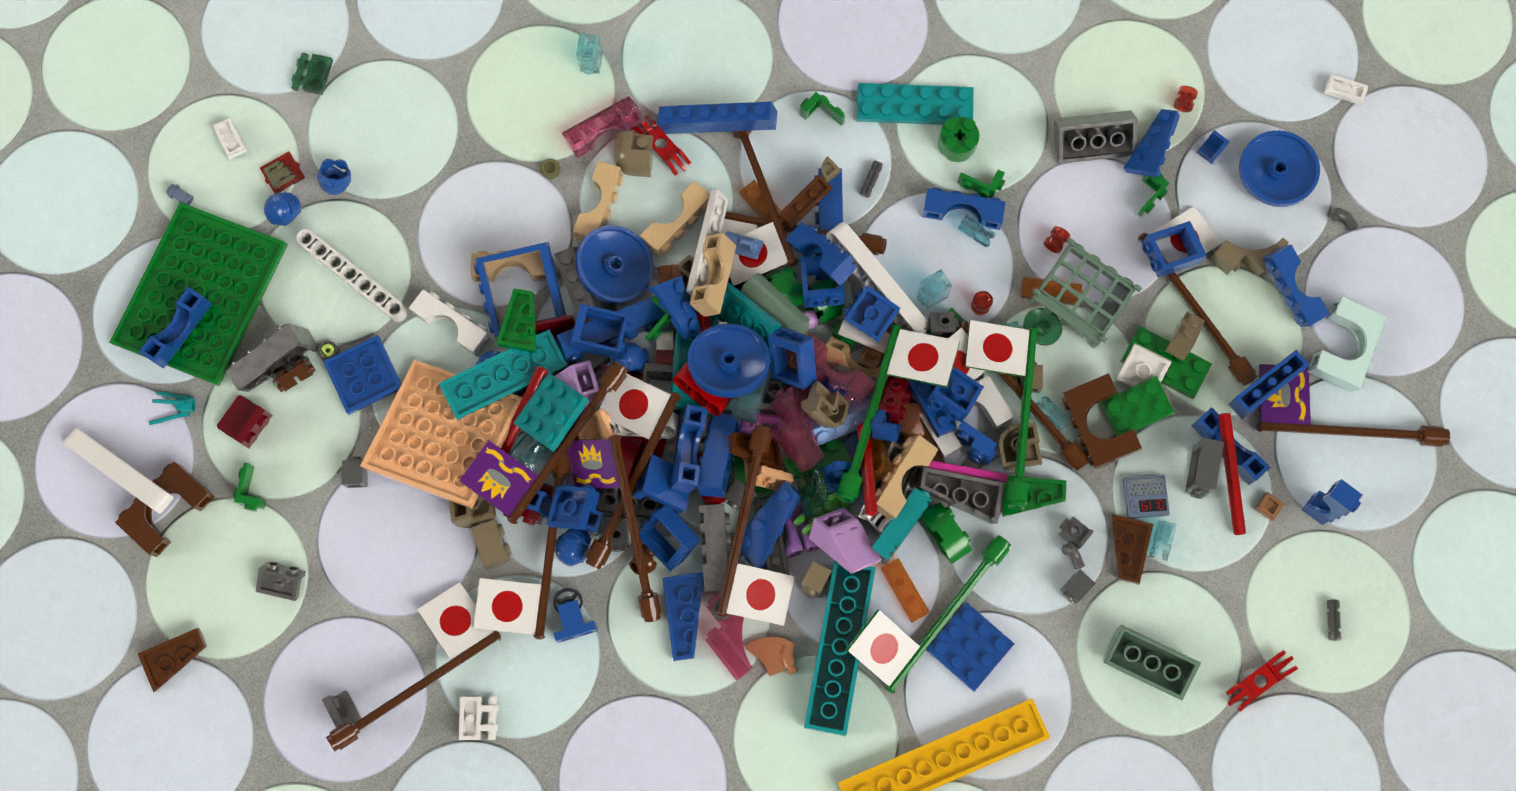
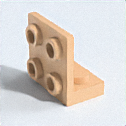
M743 459L747 481L750 462ZM761 465L759 466L755 485L776 491L784 481L790 484L794 482L793 474Z

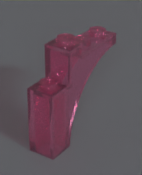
M822 371L816 374L817 381L822 383L826 376ZM812 384L804 390L797 387L792 388V386L785 391L781 388L773 395L775 399L769 403L782 420L775 426L777 430L772 433V436L802 473L811 469L825 456L816 441L812 420L801 407V402L809 397Z
M718 594L708 601L707 609L711 615L712 604L720 599ZM731 615L724 621L715 619L721 628L717 629L715 627L706 634L708 638L705 641L737 682L751 671L753 667L746 656L743 646L742 627L744 617Z

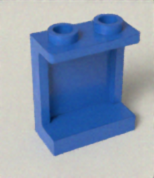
M652 454L633 493V497L640 500L646 496L672 508L677 515L684 512L689 505V493L670 489L673 464Z

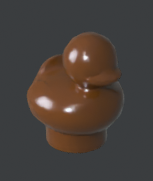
M643 544L642 550L647 574L655 570L657 562L653 560L655 555ZM633 554V559L629 562V566L636 575H639L635 555Z

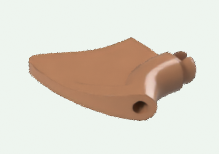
M906 402L904 420L901 419L899 423L902 425L900 434L906 436L920 435L922 437L924 436V429L920 420L921 408L918 403ZM889 414V417L886 418V422H889V423H890V414Z
M764 637L746 645V649L765 665L769 676L787 670L789 675L798 672L797 663L793 655L796 644L781 637Z

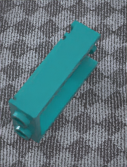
M914 488L906 499L907 501L897 518L891 520L871 548L881 557L880 562L885 566L932 501L929 498L930 494L921 488L919 490Z

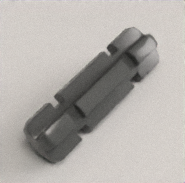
M873 161L864 185L860 190V195L866 198L870 197L883 166L881 162Z
M1330 599L1327 600V609H1329L1327 620L1328 629H1330L1328 639L1339 641L1341 640V632L1339 631L1341 629L1340 611H1338L1340 609V601Z

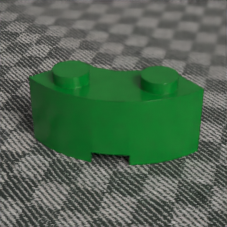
M938 502L924 511L920 518L925 529L938 545L941 553L953 564L972 551L969 544L971 539L965 531H961L953 519L955 516L949 507L945 508Z

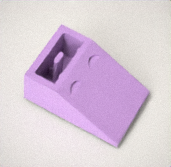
M590 360L571 365L555 375L556 378L589 399L582 411L586 409L599 390Z
M844 507L814 518L809 539L851 574L881 561L879 554L871 549L873 544L858 518Z

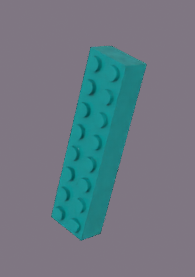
M834 560L804 729L840 736L847 735L859 660L846 649L866 624L876 567L869 566L851 574Z

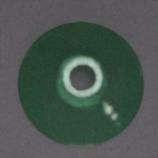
M1044 308L1033 309L1025 316L1023 328H1041L1043 332L1039 330V333H1037L1036 344L1042 346L1054 344L1062 334V324H1060L1059 318L1053 312L1049 315L1044 313Z

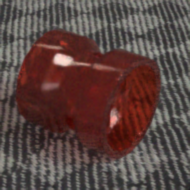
M1181 86L1177 93L1179 97L1175 99L1173 106L1178 111L1191 112L1194 107L1193 100H1196L1198 91L1190 86Z
M1054 226L1050 232V237H1047L1043 244L1048 250L1058 254L1062 251L1063 244L1071 236L1064 228Z
M979 291L974 295L971 302L973 313L981 316L989 312L993 304L991 294L987 291Z

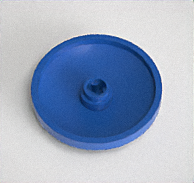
M1275 130L1262 133L1249 142L1240 157L1239 174L1244 187L1255 199L1270 206L1287 207L1303 201L1315 189L1320 176V163L1312 146L1302 137L1291 132Z
M612 225L593 230L582 240L576 252L575 267L581 284L591 295L601 301L612 304L630 302L639 297L648 288L652 280L654 264L648 246L636 233L624 227Z
M720 324L704 330L693 340L688 351V370L691 378L702 390L718 397H740L754 391L764 382L770 369V352L764 339L754 330L738 324Z

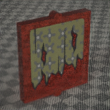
M290 151L260 167L266 178L265 182L270 185L274 194L287 189L305 178L299 168L300 164L295 161Z

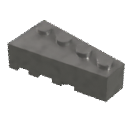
M285 324L279 327L278 332L274 335L266 337L258 347L250 349L242 359L234 361L226 372L237 390L249 392L271 379V373L276 374L283 369H287L286 364L305 358L304 353L309 350L315 352L319 346L308 329Z
M926 467L919 468L916 483L918 490L921 488L928 492L930 496L990 524H998L1004 488L1003 482Z
M724 504L700 505L705 594L721 593L730 556L727 546H731V534L726 533V525H730L729 513H725Z

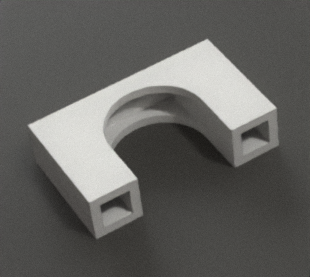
M989 375L985 378L982 376L976 378L975 381L983 385L984 388L974 406L984 413L995 431L1011 422L1015 416ZM921 410L920 418L943 459L960 451L962 445L952 431L937 438Z

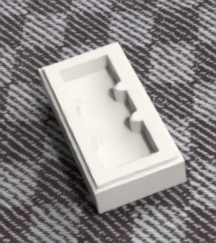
M1330 74L1324 94L1362 105L1368 85Z
M230 117L212 126L230 160L247 152Z

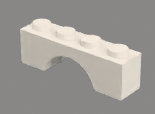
M422 290L409 307V310L428 325L437 320H449L455 323L458 328L457 343L477 357L490 339L487 334L488 330L479 323L477 325L471 322L472 319L462 312L461 315L455 311L456 308L449 302L442 303L439 300L440 297L434 292L430 291L428 293Z

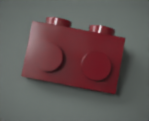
M889 376L878 409L886 410V413L890 414V423L899 424L900 420L905 418V404L910 402L912 391L909 390V380Z

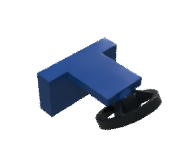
M563 588L553 598L554 608L559 613L563 626L562 631L553 633L557 643L598 631L596 622L592 621L584 624L580 610L583 604L582 596L573 588ZM563 592H574L571 597L557 598ZM577 596L580 598V604L578 600H575Z

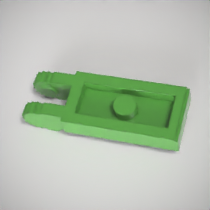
M834 492L806 509L803 514L795 519L794 524L799 526L809 519L811 523L802 530L806 536L811 532L814 518L843 507L847 510L848 505L839 500L838 494Z

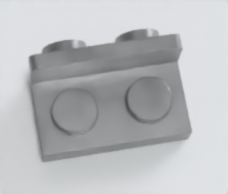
M267 562L258 569L256 592L296 601L299 597L301 579L305 576L306 571L299 570L295 566H281L278 562Z
M343 691L336 696L329 695L322 699L335 727L340 726L346 721L350 724L361 719L348 691Z

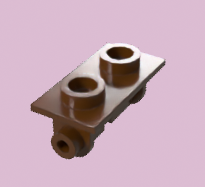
M301 358L292 364L294 368L289 371L283 369L275 374L276 379L272 382H279L277 387L280 392H286L298 384L294 378L295 376H298L302 382L311 375H314L313 372L316 369L312 364L308 366L309 358L305 361Z

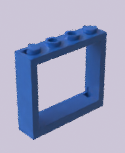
M549 242L475 258L474 269L476 274L480 275L481 280L479 289L481 294H484L486 300L484 302V309L486 314H489L491 320L488 322L491 333H494L495 337L499 336L501 328L485 267L486 262L540 250L556 316L547 320L566 315Z

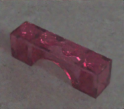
M628 96L562 132L568 148L578 158L593 150L595 141L603 133L613 129L629 130L644 122L638 106Z
M810 332L807 336L812 337L814 342L816 376L820 379L825 377L829 381V386L836 391L840 389L845 393L844 397L851 403L856 401L860 405L874 389V381L859 369L849 373L833 371L826 363L828 352L826 344Z

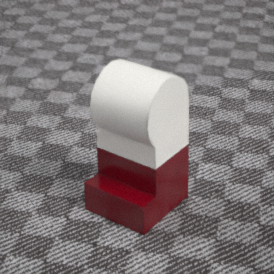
M663 331L657 339L655 364L673 365L674 331Z

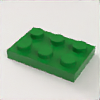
M1157 376L1101 401L1116 436L1133 429L1138 431L1175 414Z

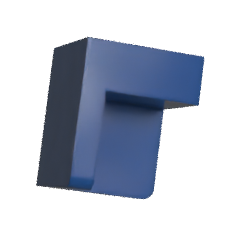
M1214 130L1196 153L1213 164L1230 141Z
M878 409L872 421V437L897 442L902 425L886 422V410Z

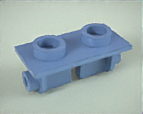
M729 231L725 233L736 245L735 254L758 259L764 241Z

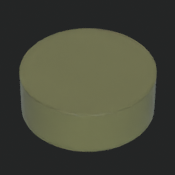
M546 159L540 166L542 175L547 179H555L561 171L559 163L554 159Z

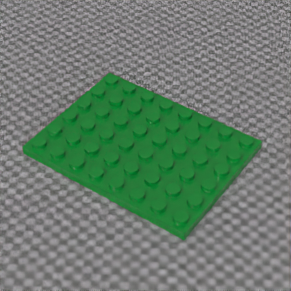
M180 202L109 343L143 356L139 353L140 349L150 336L159 334L170 324L176 313V302L185 290L190 287L211 302L212 306L166 366L220 386L288 244Z

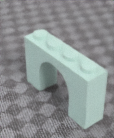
M1343 296L1334 300L1327 319L1346 327L1354 334L1357 340V353L1352 360H1345L1322 350L1313 355L1308 373L1350 392L1362 388L1366 382L1365 374L1372 365L1371 358L1373 352L1376 351L1379 345V335L1385 328L1384 321L1386 316Z

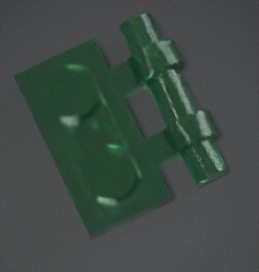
M301 53L300 59H297L296 72L292 75L291 89L298 91L300 85L303 84L302 89L304 92L323 95L333 63L332 58L312 54L310 61L308 60V54ZM308 68L306 76H303L304 70Z
M820 464L813 465V472H808L797 482L799 493L802 495L800 499L804 517L806 518L815 516L823 509L822 503L829 501V490L824 482L825 473L821 469Z

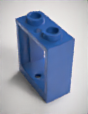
M1190 221L1148 234L1142 241L1143 252L1147 254L1151 269L1156 273L1157 277L1200 264L1207 256ZM1178 234L1189 257L1166 264L1156 241Z
M823 255L800 257L804 308L845 304L844 283L840 286L838 285V288L808 290L807 276L826 274L819 267Z
M580 303L570 348L618 359L619 352L624 353L626 341H622L624 334L628 335L631 323L627 322L628 315ZM586 317L620 325L615 348L580 340Z
M784 327L768 335L773 379L803 390L817 381L812 337ZM786 349L796 352L798 371L788 368Z
M664 506L661 509L657 507L649 514L651 518L647 519L640 526L642 530L639 532L640 540L671 572L684 562L701 540L670 507ZM659 522L681 544L677 551L655 528Z

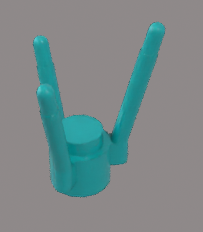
M156 391L157 395L177 399H152V403L175 404L176 411L181 413L149 421V425L180 417H189L190 413L195 411V398L190 395Z

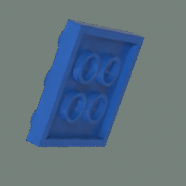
M379 335L323 361L348 415L398 392L402 385Z
M966 602L927 647L926 651L969 689L975 692L1015 643Z

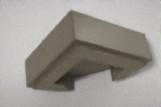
M827 156L822 164L821 176L829 183L841 173V169Z

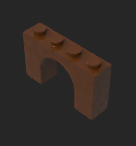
M1109 373L1063 392L1065 398L1062 399L1066 410H1071L1073 415L1070 417L1074 429L1078 428L1081 433L1078 439L1082 447L1086 446L1088 449L1087 459L1090 466L1095 465V468L1098 469L1143 450L1134 429L1110 439L1098 438L1088 429L1087 415L1090 409L1095 404L1118 395Z
M175 461L168 464L157 479L152 480L169 494H179L198 511H202L215 497L192 474ZM135 498L133 504L120 513L119 519L115 523L149 555L158 557L171 541L155 527L152 521L153 509L138 498Z

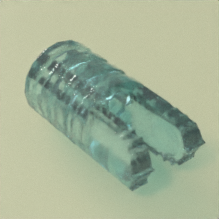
M969 215L963 218L957 228L984 247H989V238H994L996 235L994 231Z
M1048 396L1042 398V403H1036L1060 432L1071 422Z
M1158 520L1149 557L1154 558L1157 555L1159 544L1165 545L1162 552V560L1168 561L1176 524Z

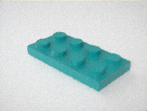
M727 284L718 319L721 322H727V324H738L754 330L764 339L769 348L768 335L779 329L781 324L733 285Z

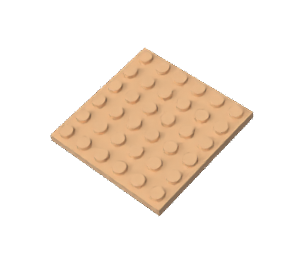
M414 360L360 466L365 470L472 509L479 495L461 483L460 479L488 440L502 448L513 416L523 397L510 394L457 421L438 384L457 374Z

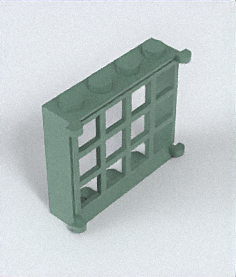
M1069 238L1067 240L1069 245L1064 249L1038 289H1033V296L1028 303L1032 304L1037 301L1045 307L1043 309L1044 313L1049 315L1053 312L1061 318L1060 324L1063 326L1070 324L1078 330L1076 335L1081 338L1086 335L1093 340L1091 347L1095 348L1101 341L1106 343L1108 340L1105 337L1106 333L1135 290L1140 292L1142 288L1137 284L1134 285L1131 279L1119 275L1115 268L1106 266L1098 256L1089 254L1082 245ZM1069 252L1081 259L1077 268L1064 260ZM1085 262L1097 270L1092 279L1080 272ZM1061 264L1073 272L1066 283L1054 276V273ZM1101 273L1113 281L1108 290L1095 282ZM1076 275L1089 283L1082 294L1069 286ZM1050 279L1063 287L1056 298L1043 290ZM1116 284L1127 291L1122 300L1111 293ZM1092 286L1104 294L1098 305L1085 297ZM1066 290L1079 298L1072 309L1059 301ZM1108 297L1118 303L1112 315L1101 308ZM1082 301L1094 309L1087 320L1075 312ZM1097 312L1108 319L1101 330L1091 324Z

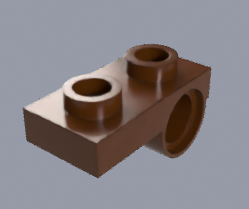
M663 265L658 267L659 284L679 276L683 279L679 265Z

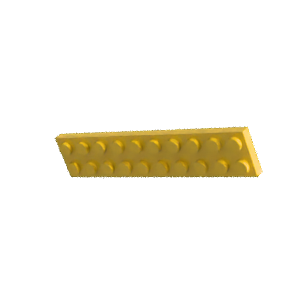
M1031 698L838 782L841 791H931L1050 739V736L1034 700Z

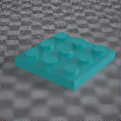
M548 372L514 424L554 452L589 399Z

